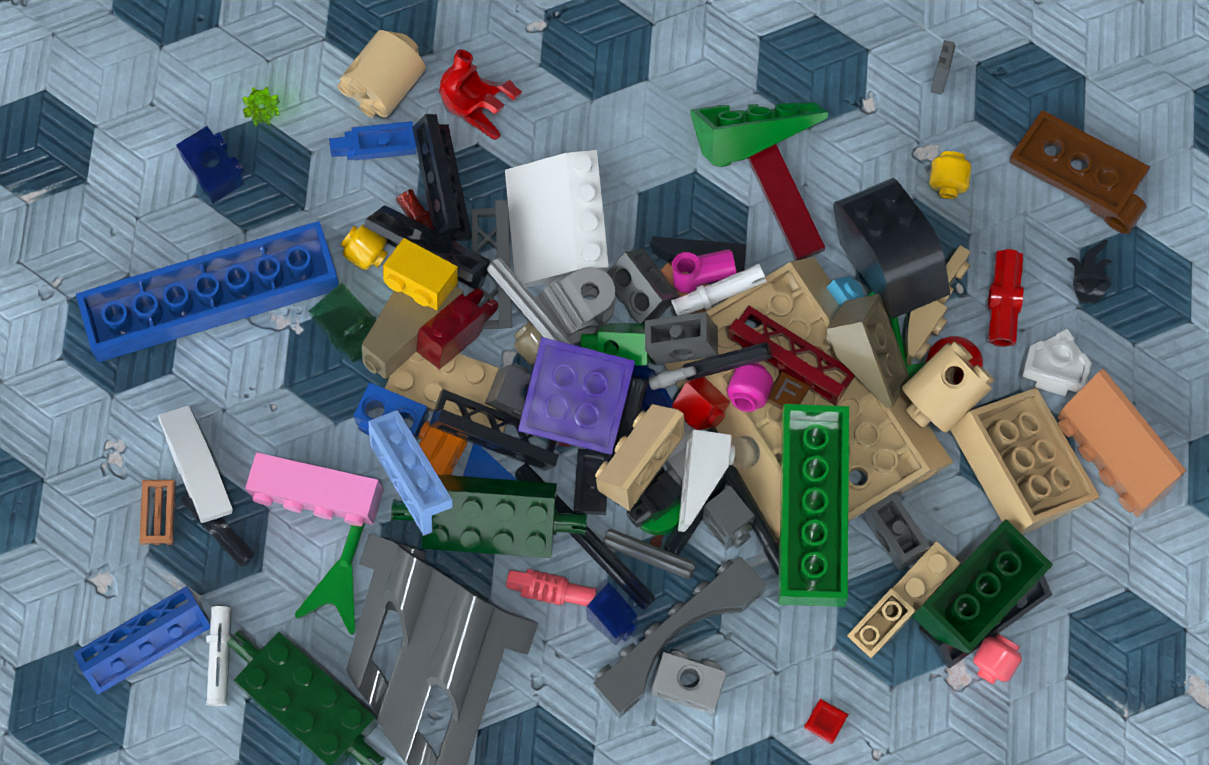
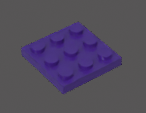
M541 337L517 431L612 455L635 361Z

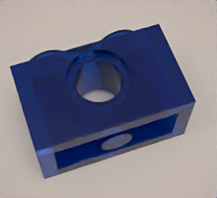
M206 126L176 144L180 157L212 204L244 185L241 173L244 170L235 156L229 158L225 152L228 146L219 132L213 134L209 127ZM212 159L220 160L214 167L206 166L207 162Z

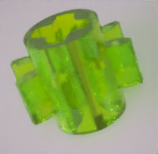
M267 86L264 90H256L253 87L249 97L242 98L244 105L247 106L242 110L244 117L252 116L254 126H257L259 122L271 125L270 120L273 116H280L279 108L275 106L280 103L278 95L270 97V91ZM263 104L264 108L260 109L258 105Z

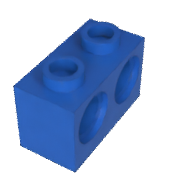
M369 382L353 416L356 425L359 426L358 429L369 435L368 421L374 418L369 417L368 412L372 408L380 407L384 409V413L381 416L398 410L403 419L413 421V425L409 429L416 441H418L420 430L429 418L428 406Z

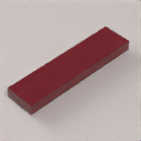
M777 144L748 157L751 168L795 261L806 259L825 251V245Z

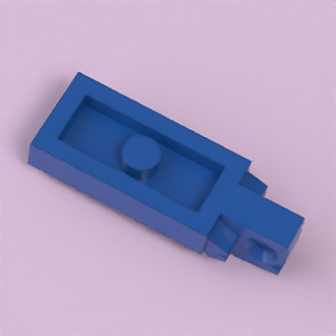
M413 121L351 127L352 131L344 132L345 137L329 138L331 157L347 156V160L355 159L356 161L417 154L412 129Z

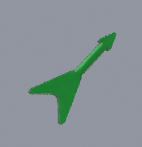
M363 523L362 527L351 525L340 560L332 566L295 612L297 619H301L321 607L331 604L337 608L350 635L355 634L352 561L365 523Z

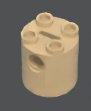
M379 30L340 77V83L337 85V88L345 96L353 97L360 103L359 109L368 117L374 118L376 114L381 117H388L426 70V66L419 56L417 44L410 37L403 33Z
M954 342L952 345L947 343L902 386L904 393L913 402L906 411L922 428L931 421L940 430L947 433L993 389L990 384L995 379L982 366L976 365L974 367L969 362L973 356L960 343ZM958 369H962L964 378L961 383L956 385L953 379L954 373Z

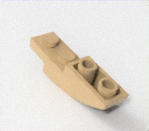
M961 245L946 265L950 294L954 290L950 287L956 278L962 280L971 266L967 262L971 251ZM951 295L910 311L904 343L907 365H912L916 358L921 361L931 346L927 343L932 334L938 336L945 327L948 320L944 316L948 307L944 304Z
M936 541L847 636L872 658L912 618L911 615L942 585L961 563Z

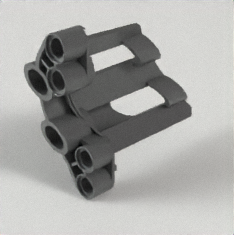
M369 534L359 565L374 571L346 671L357 690L374 710L378 724L405 764L467 765L504 649L507 648L528 655L538 623L505 613L474 592L446 577L424 561L427 552ZM388 609L398 612L403 631V642L389 684L372 661ZM432 685H438L446 692L453 708L438 758L417 729Z

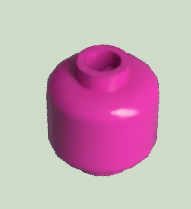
M759 363L741 366L733 372L727 388V395L732 404L741 411L752 412L763 408L770 396L773 378L766 368Z

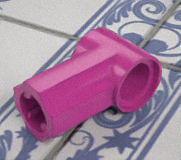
M730 249L699 256L690 252H683L678 254L672 262L673 285L678 291L683 293H691L696 291V287L701 284L719 281L736 274L735 262Z

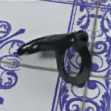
M1107 239L1086 252L1083 267H1081L1080 262L1076 258H1067V261L1074 266L1073 287L1081 304L1086 302L1096 304L1105 294L1106 290L1111 287V278L1104 274V268L1112 261L1104 259L1099 263L1098 268L1095 266V256L1106 247Z

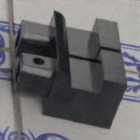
M662 466L637 500L638 503L630 511H626L627 517L636 528L646 524L651 519L655 522L681 503L682 488Z

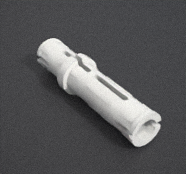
M757 264L705 287L700 285L696 287V291L673 299L671 302L677 316L687 315L703 308L706 310L711 309V305L767 281L760 264Z
M227 606L211 607L210 635L206 637V643L209 644L206 701L208 706H227L229 647L227 643L232 637L230 636L231 607ZM219 626L222 627L220 652L217 651ZM217 660H220L219 686H216Z

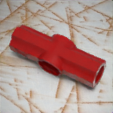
M1013 249L996 251L993 282L989 290L988 310H990L988 343L998 347L1015 346L1018 314L1021 312L1024 287L1021 286L1023 253Z

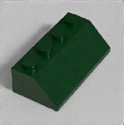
M1005 519L911 616L935 639L969 654L1054 564Z

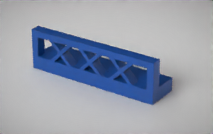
M185 586L75 651L74 655L82 673L96 694L99 695L210 629V624L188 586ZM186 599L188 600L187 603H185V604H183L182 606H180V607L174 609V607H175L176 605L180 604L181 602L185 601ZM156 619L153 623L145 626L147 622ZM125 635H128L126 639L122 640L121 642H117L120 638L124 637ZM99 652L98 655L94 658L88 660L87 662L85 661V659H87L88 657Z

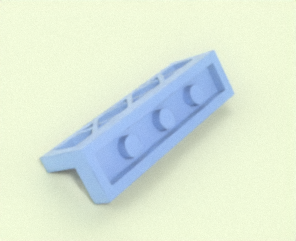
M398 410L369 420V437L372 450L423 536L432 533V515L452 508V498Z

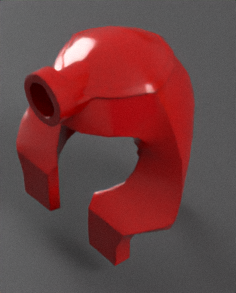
M459 49L454 55L455 61L453 65L444 72L440 80L439 93L441 94L443 104L451 113L464 119L491 139L497 140L501 134L483 114L481 107L490 110L493 114H497L505 105L494 95L502 91L514 101L521 95L522 91L510 79L505 82H495L480 77L477 72V66L471 64L473 61L471 53Z

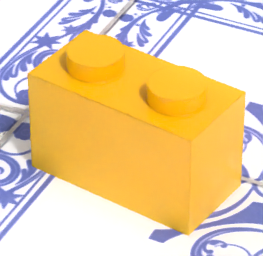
M403 238L383 264L384 283L396 292L401 291L412 297L418 304L429 306L438 311L458 284V266Z

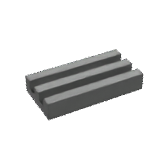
M946 40L943 42L931 93L941 95L944 91L956 46L955 42Z

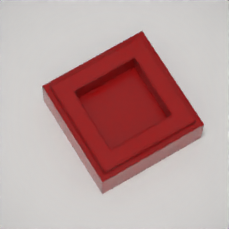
M819 699L804 729L833 745L849 714Z

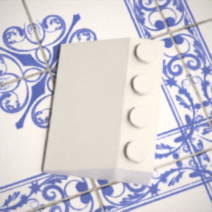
M597 150L563 153L506 169L505 176L514 274L525 287L549 285L558 277L568 276L585 267L599 268L607 273L609 264Z

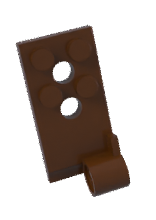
M1044 110L1040 112L1010 156L1011 164L1090 205V212L1102 217L1108 226L1119 233L1129 234L1147 208L1146 203L1134 193L1149 172L1150 166ZM1049 145H1056L1061 149V152L1058 155L1050 156L1045 153L1044 149ZM1076 159H1082L1088 163V167L1083 170H1076L1071 166V163Z

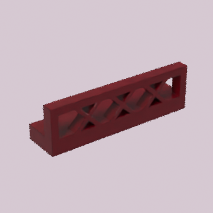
M748 305L739 320L736 318L729 327L728 339L742 348L764 342L768 343L772 356L770 359L765 360L766 363L780 372H784L809 385V390L834 406L837 405L855 378V375L844 364ZM749 317L762 323L763 334L745 324ZM767 327L773 330V332H768ZM780 336L786 338L789 341L791 350L784 349L770 340V338ZM794 344L800 347V349H795ZM806 353L813 355L816 358L818 367H813L797 357V355ZM821 361L827 364V366H822ZM837 370L845 375L846 378L840 384L824 374V372Z

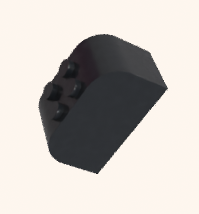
M895 178L888 179L834 202L833 210L840 245L875 295L880 294L884 307L892 319L951 295L945 257L938 237L929 221Z

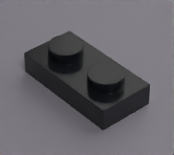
M578 449L574 503L575 514L606 515L607 496L598 491L597 478L595 476L603 462H609V454L589 449Z

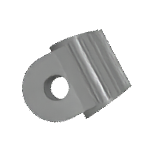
M585 267L568 276L563 275L552 281L536 297V300L568 338L576 344L581 342L582 334L597 333L600 327L606 324L613 316L615 309V285L612 278L605 271L599 268ZM586 297H594L595 299H593V300H587V299H585V298H586Z

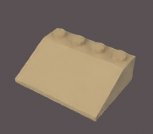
M1037 387L971 410L950 429L1001 521L1003 522L1007 519L1022 535L1032 532L1100 497Z

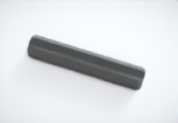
M609 529L604 538V544L608 548L686 579H690L695 571L696 563L694 561L616 530Z

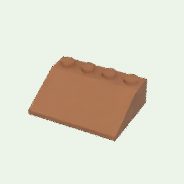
M1104 369L1100 370L1064 406L1057 417L1059 427L1068 437H1073L1079 445L1078 449L1083 458L1088 462L1092 461L1099 470L1098 474L1103 483L1108 487L1112 486L1120 496L1119 502L1123 508L1129 513L1133 512L1136 517H1139L1165 498L1186 472L1185 468Z

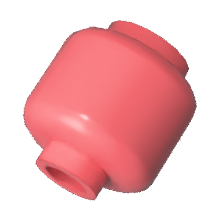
M998 633L996 637H986L973 657L974 664L980 668L977 675L992 684L997 679L1002 682H1008L1022 661V655L1018 652L1020 646Z

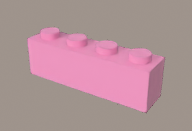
M257 452L245 487L256 503L271 506L272 502L284 504L283 508L297 513H301L302 509L314 511L313 514L315 516L331 520L333 516L344 518V522L362 527L363 523L374 524L384 490L377 479Z

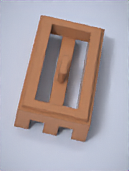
M142 480L141 545L152 543L154 545H161V543L174 545L176 482L174 480ZM155 487L154 536H148L150 488ZM163 487H167L165 536H161Z

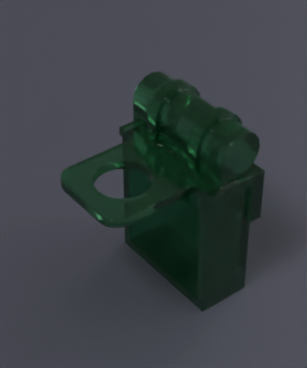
M340 283L308 311L309 316L328 335L329 341L340 353L344 352L346 357L354 363L359 358H362V344L377 319L368 312L343 283Z

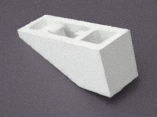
M693 429L687 437L678 531L685 532L728 466L733 464L735 446H731V435Z

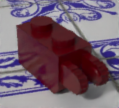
M476 288L467 296L461 293L419 328L416 352L440 370L478 338L483 330V323L496 312L498 303L490 299L482 307L477 306L484 297V292L479 288Z

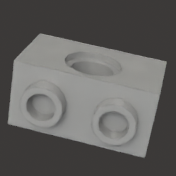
M671 651V654L663 652L651 695L714 715L726 671L721 670V665L711 661L703 660L702 664L690 661L689 655L679 651ZM691 673L697 676L699 683L693 688H688L681 683L680 679L683 675Z

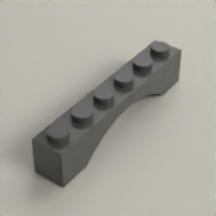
M739 557L735 562L731 559L726 561L716 571L718 576L712 582L703 581L692 592L694 597L686 604L683 601L676 604L668 612L669 619L662 625L658 622L653 624L643 634L646 638L637 646L634 643L630 644L619 654L621 658L619 662L613 667L609 664L604 666L594 676L597 680L593 683L594 691L618 718H621L644 698L647 679L654 662L663 648L677 634L690 625L708 617L742 613L765 593L767 585L742 557Z

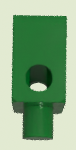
M645 323L603 324L597 334L581 335V347L634 360V365H648L652 359L645 351ZM611 340L615 341L618 344V346L613 345Z

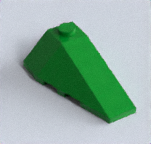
M816 102L779 103L775 106V109L758 107V104H748L747 110L730 111V105H717L690 110L702 155L713 165L720 167L729 166L731 162L744 160L828 118V112Z

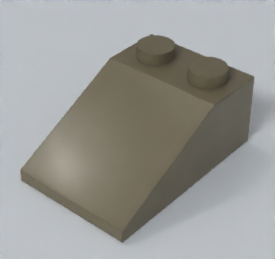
M876 294L846 300L827 327V341L830 346H833L837 358L886 408H891L901 394L902 386L910 377L881 296Z

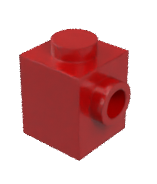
M702 377L686 382L672 407L684 413V420L689 426L696 430H702L718 426L726 416L724 412L731 401L710 381Z

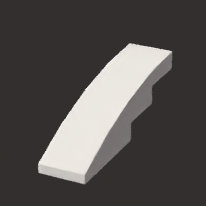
M189 405L159 414L158 418L179 474L181 473L189 497L194 502L200 522L204 523L232 514L233 509L224 485Z

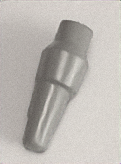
M691 366L662 371L657 376L649 378L650 387L652 390L669 388L677 382L695 375L696 368Z

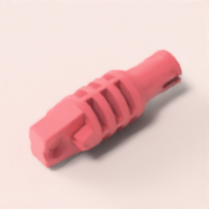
M527 569L526 573L509 570L506 581L507 589L521 592V597L544 601L550 604L553 603L559 606L568 602L593 609L597 588L569 583V579H566V577Z

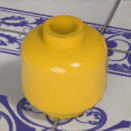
M954 151L941 152L940 156L932 161L929 185L933 190L939 192V197L956 199L958 194L965 193L970 187L972 165L965 159V155Z
M364 224L359 227L354 225L340 244L344 248L342 251L343 257L361 270H368L372 265L378 268L388 254L384 250L387 244L386 238L364 227Z

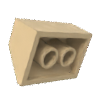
M652 404L647 412L642 411L633 423L634 430L628 437L623 436L614 449L616 453L610 462L605 461L599 467L595 476L599 492L628 511L632 509L685 436L684 413L679 410Z

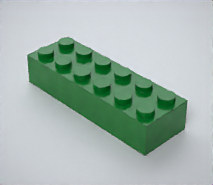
M784 404L781 417L778 605L845 607L848 599L849 406Z

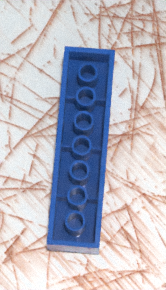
M316 221L76 293L91 351L99 363L341 289L321 223Z

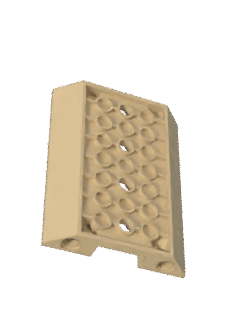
M815 257L789 262L765 276L766 283L734 295L706 311L718 327V355L742 349L741 346L728 339V331L736 318L739 320L748 305L841 362L837 358L833 346L829 345L826 336L827 327L840 309V306L827 289L831 281ZM762 324L757 328H753L761 334L764 333ZM767 327L768 332H773V330ZM782 336L770 338V340L784 349L791 350L789 341ZM794 344L795 349H800V347ZM809 353L797 355V357L813 367H818L816 358ZM702 359L666 363L663 365L666 370H675L682 368L684 364ZM765 361L757 362L763 365L771 374L774 386L780 375L779 370ZM821 361L822 366H827V364ZM735 369L705 376L708 381L730 400L727 395V388ZM837 370L824 372V374L840 384L846 378L845 375ZM856 376L836 405L849 406V474L852 471L859 470L867 477V482L860 486L852 484L849 480L848 522L865 513L867 508L895 492L901 496L953 464L952 459L927 424L922 428L907 413L906 409L913 402L903 390L894 406L886 408ZM684 379L676 383L680 391L688 380ZM811 390L808 391L801 404L834 406ZM731 401L724 412L726 414L724 420L716 426V429L719 433L731 435V446H735L733 462L776 539L779 541L781 417L783 410L767 402L763 408L752 412H745L737 409Z

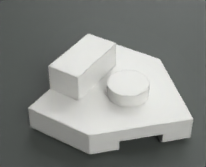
M1065 329L1046 341H1039L1030 345L1022 377L1036 381L1035 388L1037 387V389L1066 396L1068 390L1078 393L1087 384L1092 362L1073 341L1074 337L1069 330Z

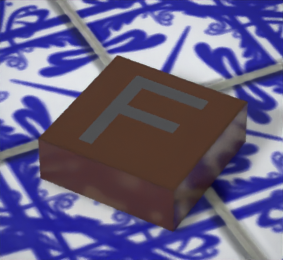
M781 372L767 402L783 410L784 404H802L810 386Z

